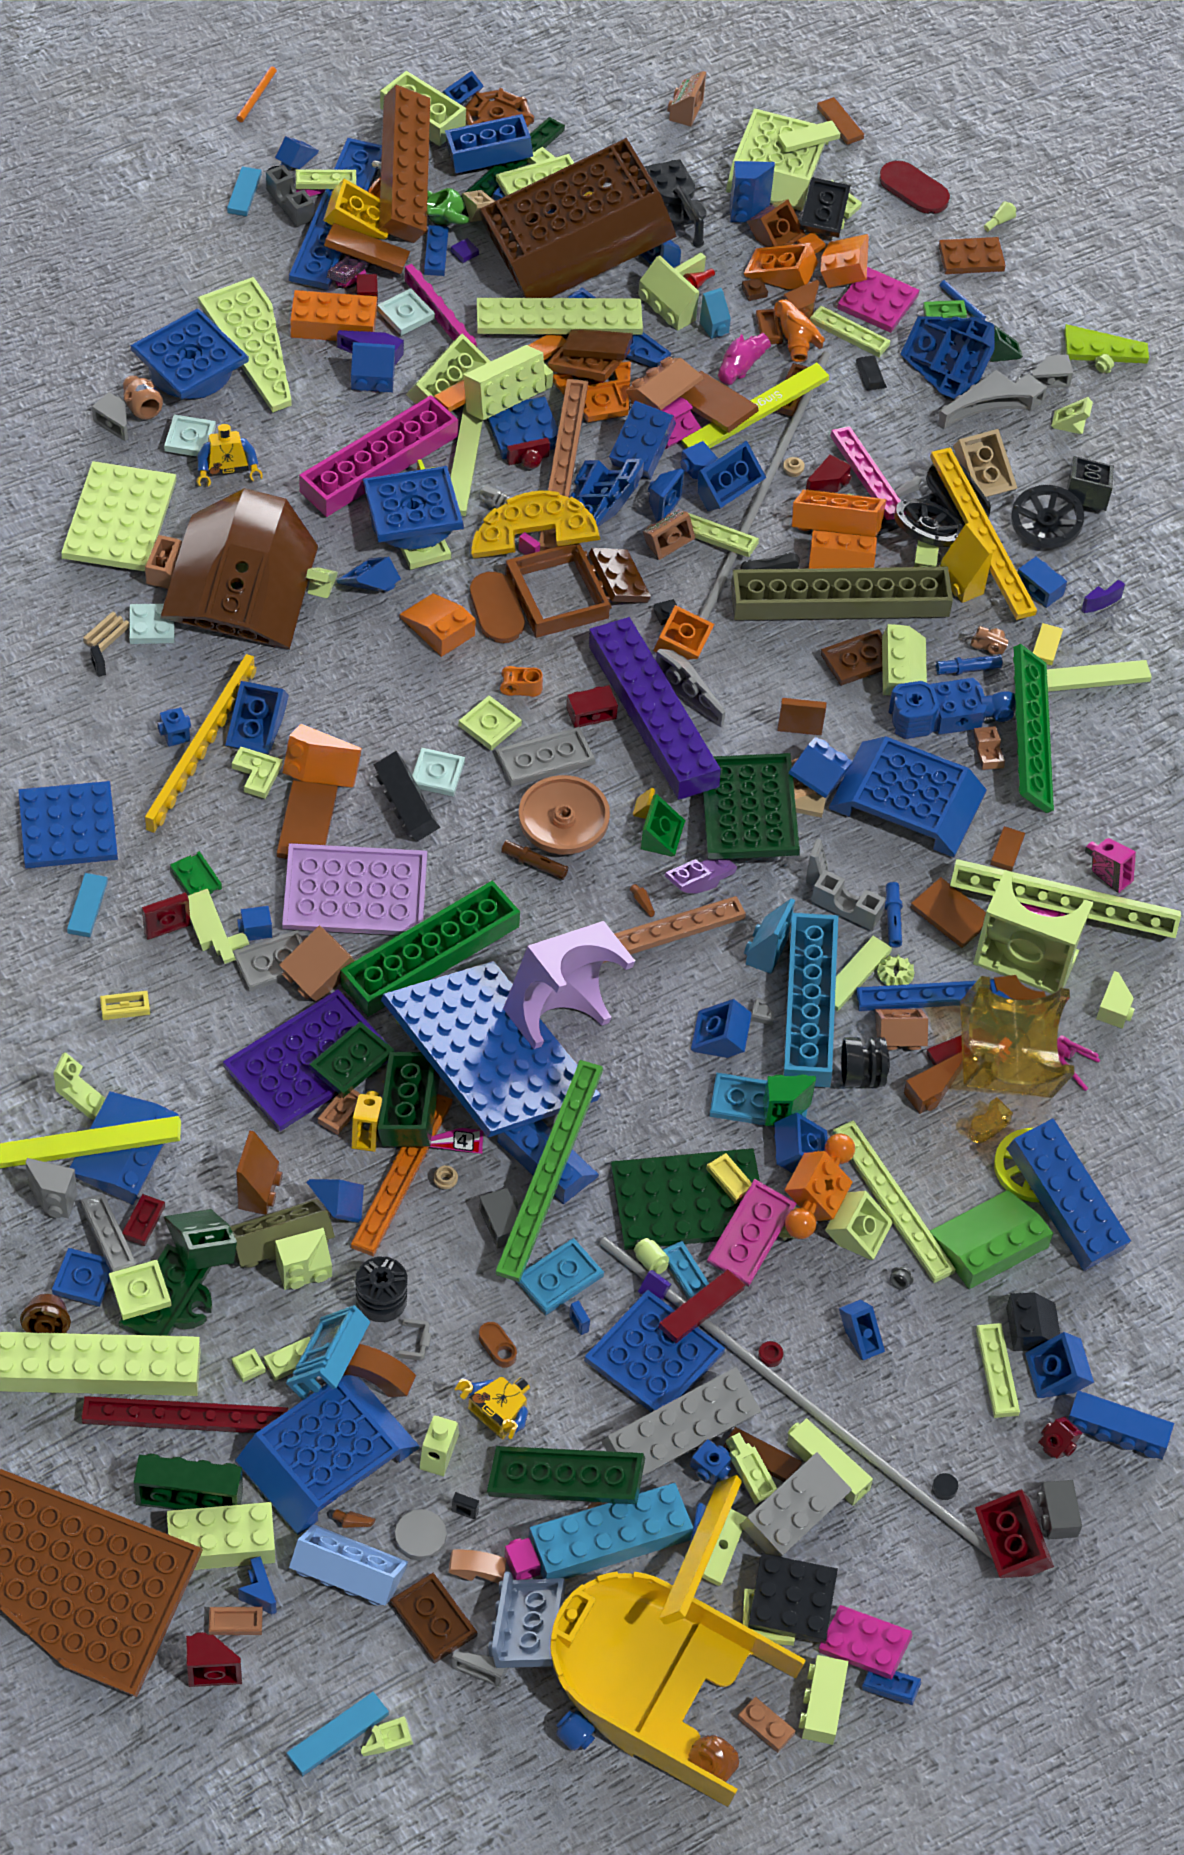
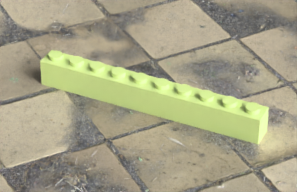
M956 859L950 886L994 896L1005 870ZM1012 872L1014 873L1012 889L1015 897L1021 903L1070 914L1077 910L1085 899L1093 902L1088 916L1090 919L1176 938L1181 911Z

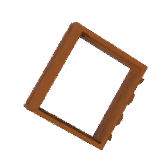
M580 543L558 546L506 560L505 575L513 583L519 604L535 638L609 619V612L612 609L610 597H606L603 583L601 580L598 581L595 567L593 564L590 565L587 551L582 549ZM574 561L595 605L543 619L522 575Z

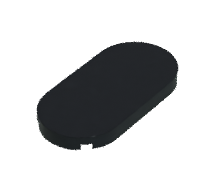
M932 464L926 476V483L942 507L948 509L965 526L934 464ZM960 464L989 519L991 511L990 502L967 470Z

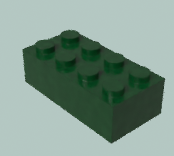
M422 1052L389 1053L378 1124L382 1146H430L440 1076Z
M152 1453L147 1455L139 1454L133 1482L136 1505L171 1510L241 1505L243 1494L242 1467L232 1463L221 1465L213 1464L207 1460L188 1461L182 1457L164 1458Z

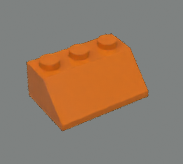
M813 530L808 569L874 568L877 537Z

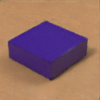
M468 238L451 246V252L462 263L479 255V249Z
M651 1270L647 1273L638 1292L643 1295L649 1290L663 1301L671 1283Z

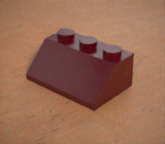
M1022 1489L975 1507L1000 1578L1030 1577L1054 1567L1030 1499Z

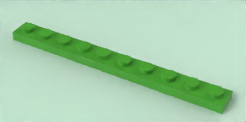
M583 1060L579 1061L497 1266V1276L520 1282L602 1075L603 1066Z

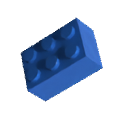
M634 401L609 456L612 465L622 469L627 459H642L644 461L642 477L651 480L675 428L676 421L674 415Z

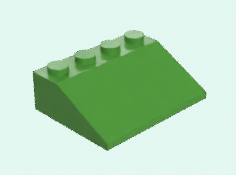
M1009 1190L930 1230V1233L969 1290L1049 1248L1053 1232L1042 1217Z

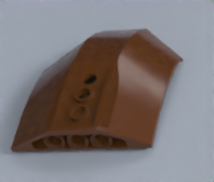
M244 488L192 514L175 564L161 618L290 650L309 578H306L307 571L313 567L318 545L288 500ZM239 563H245L248 566V570L240 573L235 567ZM239 582L243 587L235 590L231 587V584Z

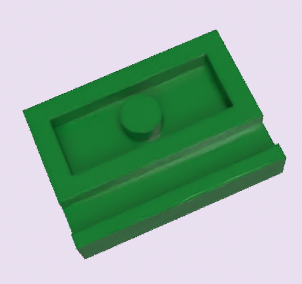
M200 851L192 857L190 855L170 864V870L188 896L208 889L210 894L214 890L222 889V883Z

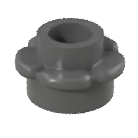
M895 1267L891 1270L890 1283L895 1288L903 1290L913 1283L914 1278L911 1276L909 1269Z

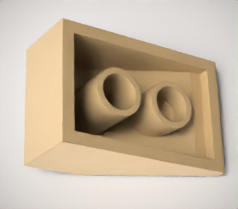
M999 429L962 438L954 444L953 447L959 464L967 470L986 497L1017 489Z

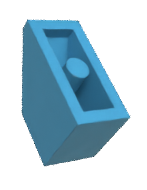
M722 288L703 293L700 324L711 339L729 333L731 317Z

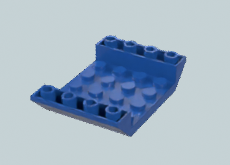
M884 736L862 742L853 759V763L846 772L829 805V809L850 817L855 807L935 839L933 850L955 857L987 789L969 768Z
M347 1375L342 1376L337 1388L332 1389L328 1384L320 1388L319 1392H314L258 1431L235 1459V1462L239 1467H242V1471L264 1497L271 1502V1505L298 1536L318 1522V1512L394 1457L400 1463L418 1450L420 1446L360 1377Z

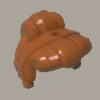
M707 1735L695 1741L688 1758L689 1762L725 1782L738 1769L740 1761L738 1752L725 1739L716 1735Z

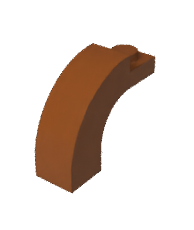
M363 1344L358 1345L343 1374L358 1376L372 1382L388 1397H406L416 1377L405 1364L395 1357Z

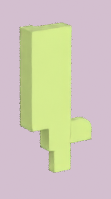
M208 889L189 895L190 919L202 950L205 951L210 949V946H214L217 956H222L224 964L236 960L233 950L249 945L247 936L239 933L227 938Z

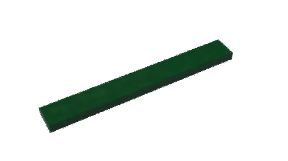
M548 117L530 133L532 151L535 152L541 147L546 148L565 131V125ZM528 158L495 165L466 192L482 190L491 198L493 193L499 188L496 174L524 167L529 163L527 162ZM464 203L462 214L469 217Z

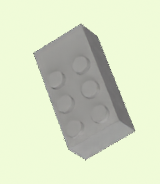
M816 1452L760 1504L740 1526L765 1554L782 1557L852 1489Z

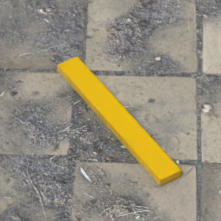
M737 1475L716 1483L659 1617L664 1625L686 1617L742 1481Z

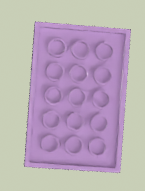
M289 843L282 928L314 931L320 925L328 932L400 935L423 921L427 851Z

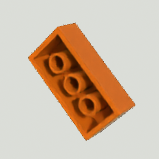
M295 290L290 320L291 338L337 341V332L339 330L375 332L377 296Z

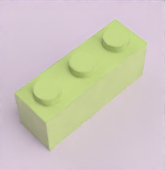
M817 1655L815 1664L810 1663L807 1679L812 1680L811 1688L805 1689L803 1704H808L807 1712H801L799 1728L803 1729L802 1739L834 1744L848 1661Z

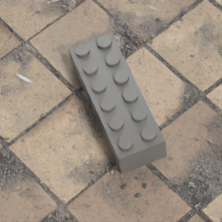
M735 1367L610 1434L601 1442L606 1451L643 1453L645 1456L643 1478L702 1446L707 1439L711 1441L753 1418L761 1412V1409L739 1370Z

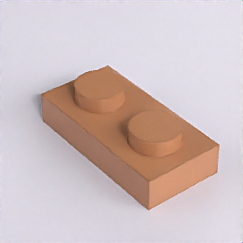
M352 1090L344 1098L338 1094L319 1116L318 1124L338 1135L353 1117L358 1096L361 1093Z
M756 1696L738 1715L739 1721L777 1753L790 1741L796 1732L795 1729Z

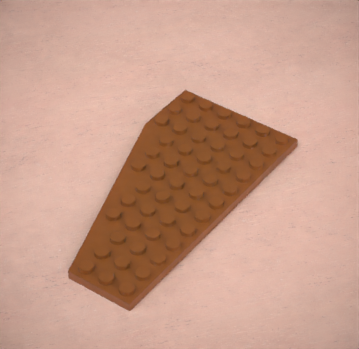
M0 1469V1610L66 1669L137 1697L203 1549Z

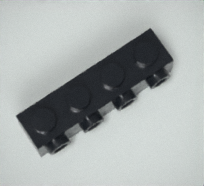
M397 751L373 764L377 771L374 776L381 786H385L386 790L383 792L390 803L393 801L395 807L392 809L399 820L403 819L404 824L401 826L408 837L412 835L418 842L441 828L408 766Z

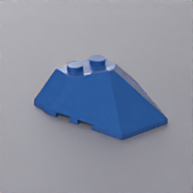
M918 316L900 354L941 394L955 399L958 395H963L972 385L979 383L994 351V324L977 317L942 318Z
M627 459L621 470H608L599 460H585L574 481L577 485L575 493L572 492L570 497L584 504L585 508L593 515L597 527H599L619 512L637 488L639 480L643 475L644 461L642 459Z

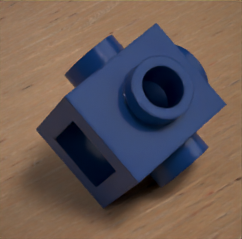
M181 707L160 713V722L157 723L160 736H165L169 747L190 741L191 721L188 715H184Z
M707 1439L693 1455L690 1466L696 1470V1474L700 1479L705 1482L709 1481L714 1485L718 1479L724 1480L731 1471L729 1465L732 1458L724 1447L716 1446Z

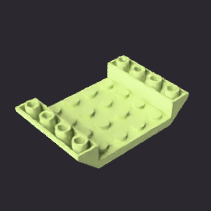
M754 108L734 157L726 192L731 193L734 161L775 162L770 203L773 204L774 202L789 199L793 209L803 211L811 178L814 175L824 146L828 145L829 142L786 153L778 141V134L816 124Z

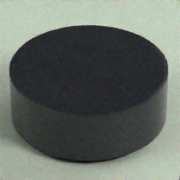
M941 1473L935 1477L932 1491L937 1498L950 1500L957 1493L958 1481L951 1474Z

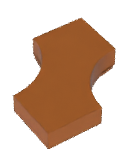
M1016 975L993 978L996 992L1000 990L1036 1016L1049 1015L1050 1008L1044 991H1035L1025 987Z

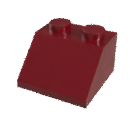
M198 1632L192 1636H186L189 1687L242 1684L241 1658L213 1634L208 1635L204 1632Z

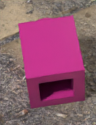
M530 1538L523 1540L515 1539L505 1546L504 1557L514 1580H528L540 1575L541 1563Z

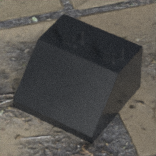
M1035 1292L1010 1293L1006 1310L1013 1351H1030L1060 1334L1056 1304Z

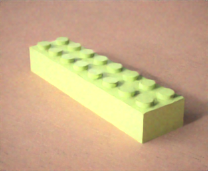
M0 1332V1391L198 1396L201 1353L200 1337Z

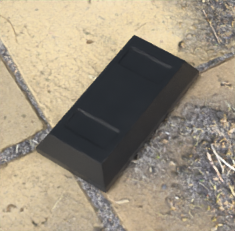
M875 355L856 359L867 391L887 388Z

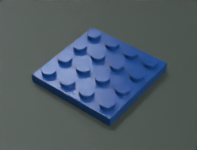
M110 781L18 789L25 869L118 860Z
M647 1290L585 1355L584 1361L650 1412H653L688 1393L724 1354L725 1347L698 1327L679 1342H673L658 1326L662 1320L675 1310Z

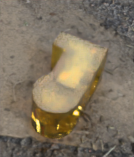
M996 1097L989 1103L988 1111L985 1114L977 1115L972 1119L969 1129L970 1139L977 1143H983L992 1138L1010 1124L1013 1112Z

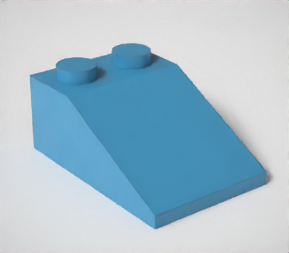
M794 899L786 901L766 915L761 925H756L753 932L754 939L752 942L748 941L744 954L747 955L746 965L772 974L789 939L795 904Z

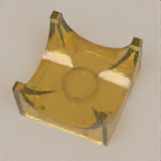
M980 976L960 1001L964 1086L1053 1098L1075 1074L1074 1065H1061L1057 1049L1060 1018L1070 998V989L1060 988L1055 993L1038 999L1014 1000L1000 997L991 992L989 989L990 977Z

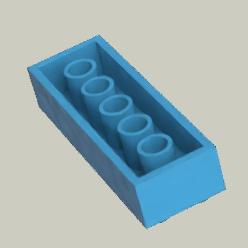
M676 1483L639 1493L637 1504L607 1503L532 1526L529 1529L528 1538H530L541 1563L540 1573L542 1578H564L565 1580L690 1541L693 1526Z

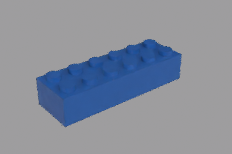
M1054 1118L1012 1140L1006 1148L1083 1271L1124 1250L1131 1242V1239Z

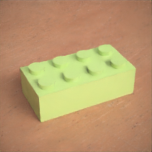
M405 71L380 91V109L382 110L384 96L396 84L430 97L429 140L438 146L446 142L445 130L466 126V108L408 71Z
M525 345L464 374L467 413L485 420L545 391L543 352Z
M271 1502L167 1511L168 1535L203 1549L194 1570L251 1565L250 1559L261 1556L263 1564L276 1563Z

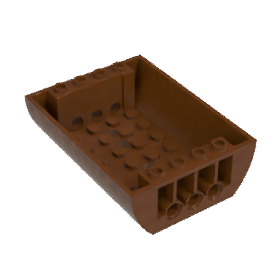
M627 138L479 209L486 231L524 298H551L677 237L660 192ZM605 183H611L608 187H602ZM587 192H593L590 196H584ZM552 209H553V210H556V211H555L554 213H552V214H547L548 211H550V210H552ZM534 218L538 219V220H537L536 222H534V223H529V221H530L531 219H534Z

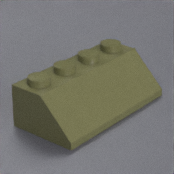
M318 1199L230 1226L237 1241L235 1260L241 1267L244 1266L245 1268L256 1266L259 1264L258 1261L264 1259L275 1260L276 1240L324 1228L327 1243L329 1239L335 1237L329 1212Z

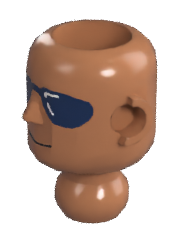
M133 375L128 376L124 380V401L137 418L143 420L157 416L162 409L163 400L152 382Z

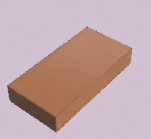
M210 1607L209 1635H262L263 1608Z

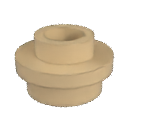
M797 457L786 459L783 465L785 473L791 477L799 476L805 467L804 462Z
M441 1166L434 1173V1183L441 1189L453 1188L458 1182V1174L451 1166ZM448 1177L449 1180H443L442 1178Z

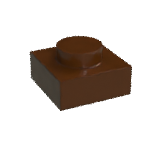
M761 277L742 281L741 287L748 301L768 297V290Z

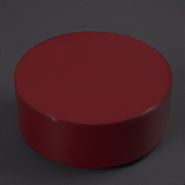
M767 1341L760 1346L758 1359L767 1367H776L782 1362L783 1348L774 1341Z

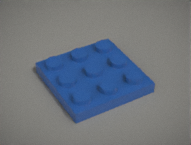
M545 396L524 400L487 418L502 459H507V446L548 438L550 450L556 447L559 429Z

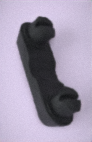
M789 552L788 554L785 553L773 558L744 561L740 568L741 570L798 569L800 558L797 554Z

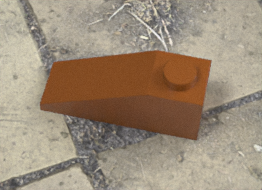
M965 1050L906 1080L904 1094L919 1114L926 1110L932 1111L939 1105L965 1065L967 1057Z

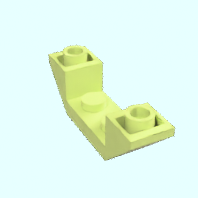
M65 1052L62 1054L53 1072L56 1092L88 1118L95 1120L106 1098L79 1077L83 1066Z

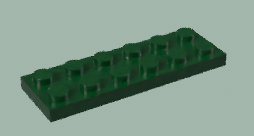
M496 1446L487 1493L489 1497L637 1504L645 1456L643 1453Z

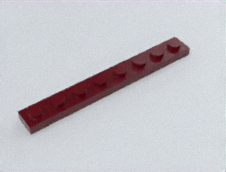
M84 1396L82 1424L257 1433L286 1413L288 1407Z

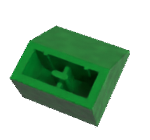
M804 1074L798 1076H768L763 1099L765 1126H775V1122L796 1112L801 1115L810 1107L816 1076Z

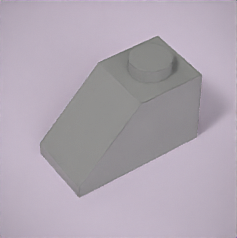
M1047 356L1032 372L1031 376L1047 388L1070 387L1073 370L1069 356Z
M108 392L92 406L93 421L126 441L128 433L125 402L120 397H116Z

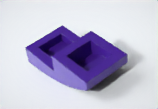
M1118 579L1106 590L1097 586L1085 596L1081 611L1083 613H1090L1114 604L1122 598L1125 583Z

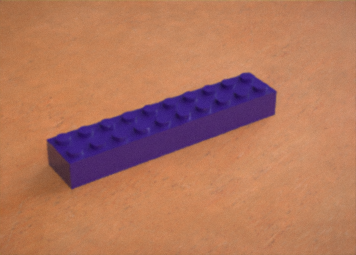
M627 617L590 628L589 648L677 799L680 800L718 788L720 786L721 771L719 765L631 618Z

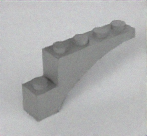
M995 370L990 375L987 374L978 384L972 385L963 395H958L948 406H943L939 412L938 425L946 429L953 423L966 417L991 410L1027 409L1032 411L1044 402L1047 387L1029 373L1013 383L999 371Z

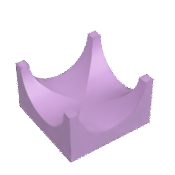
M604 921L527 946L503 1009L533 1049L542 1047L544 1040L539 1030V1018L550 1009L560 1007L573 1008L592 1016L601 1026L610 1022L611 1016L603 1003L599 989L600 967L604 961H610L619 964L627 970L633 968L635 960Z

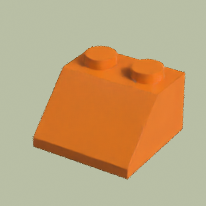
M675 605L653 651L657 653L659 649L673 650L677 654L684 656L687 660L698 659L715 624Z

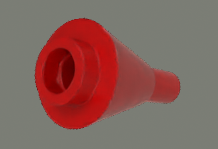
M710 268L704 272L687 273L683 277L698 289L707 279L715 275V271Z

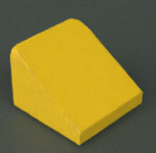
M650 788L637 798L633 816L647 818L653 795H655V788Z

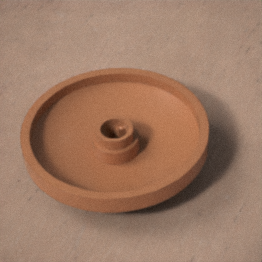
M558 775L542 779L532 785L520 801L519 824L522 832L532 844L547 852L575 854L588 850L604 837L609 826L610 808L606 797L594 784L579 777Z

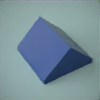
M309 1179L306 1182L334 1218L356 1223L362 1220L364 1185L340 1179Z

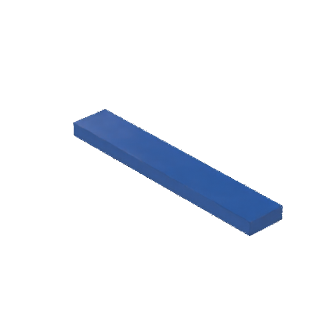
M994 980L856 988L859 1011L989 1004L997 993Z

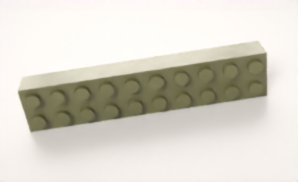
M948 567L733 570L731 580L734 620L950 617L953 602Z

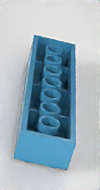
M793 913L790 932L784 1076H798L802 1074L816 1076L815 1087H831L838 915Z

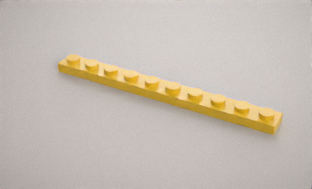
M951 447L932 451L930 458L964 523H970L993 551L989 570L1015 619L1019 620L1035 616L1037 609Z
M245 655L145 816L147 831L155 833L158 826L163 825L166 813L174 807L179 792L182 793L184 791L189 776L194 775L197 763L205 757L208 745L215 741L218 729L225 725L229 711L234 710L240 682H248L249 679L254 678L257 670L254 656Z

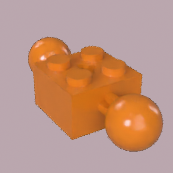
M837 1133L830 1136L825 1143V1151L804 1153L788 1182L785 1192L800 1207L792 1210L785 1220L786 1230L792 1237L796 1239L810 1237L816 1229V1221L832 1220L838 1212L853 1183L839 1167L840 1164L849 1162L855 1154L854 1141L846 1134Z

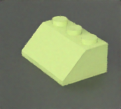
M661 256L656 257L639 281L638 295L656 313L660 314L669 325L678 331L696 321L699 291Z
M887 624L883 633V695H891L894 687L901 683L915 681L927 683L926 638L910 626Z

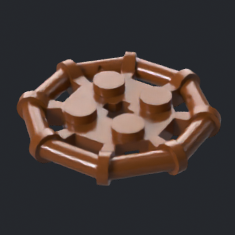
M503 88L483 93L478 92L465 106L467 126L523 114L527 127L534 123V115L530 112L527 99L523 96L519 97L504 91ZM472 116H477L478 120L473 121Z

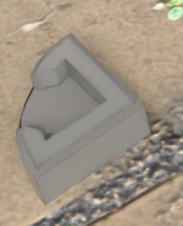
M756 997L751 1021L773 1026L774 1013L764 1000Z

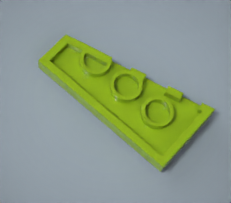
M1065 324L1066 355L1069 356L1070 360L1095 361L1096 357L1107 354L1114 362L1148 364V343Z

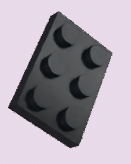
M812 177L800 230L839 238L851 185Z

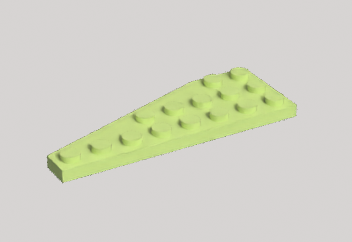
M252 277L199 296L198 303L208 318L249 356V362L241 367L271 411L276 412L292 406L273 306L255 278Z

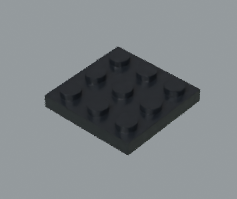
M761 1553L748 1628L825 1644L838 1568Z

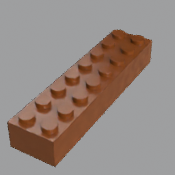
M396 84L384 96L379 230L415 243L427 232L430 97Z

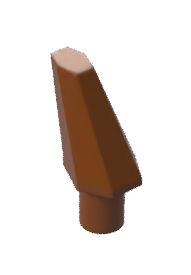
M637 884L632 885L630 891L634 894L633 897L646 913L653 917L655 911L647 891L643 887L640 888Z
M338 1509L335 1510L332 1517L342 1522L343 1528L371 1527L376 1520L353 1511L345 1513Z

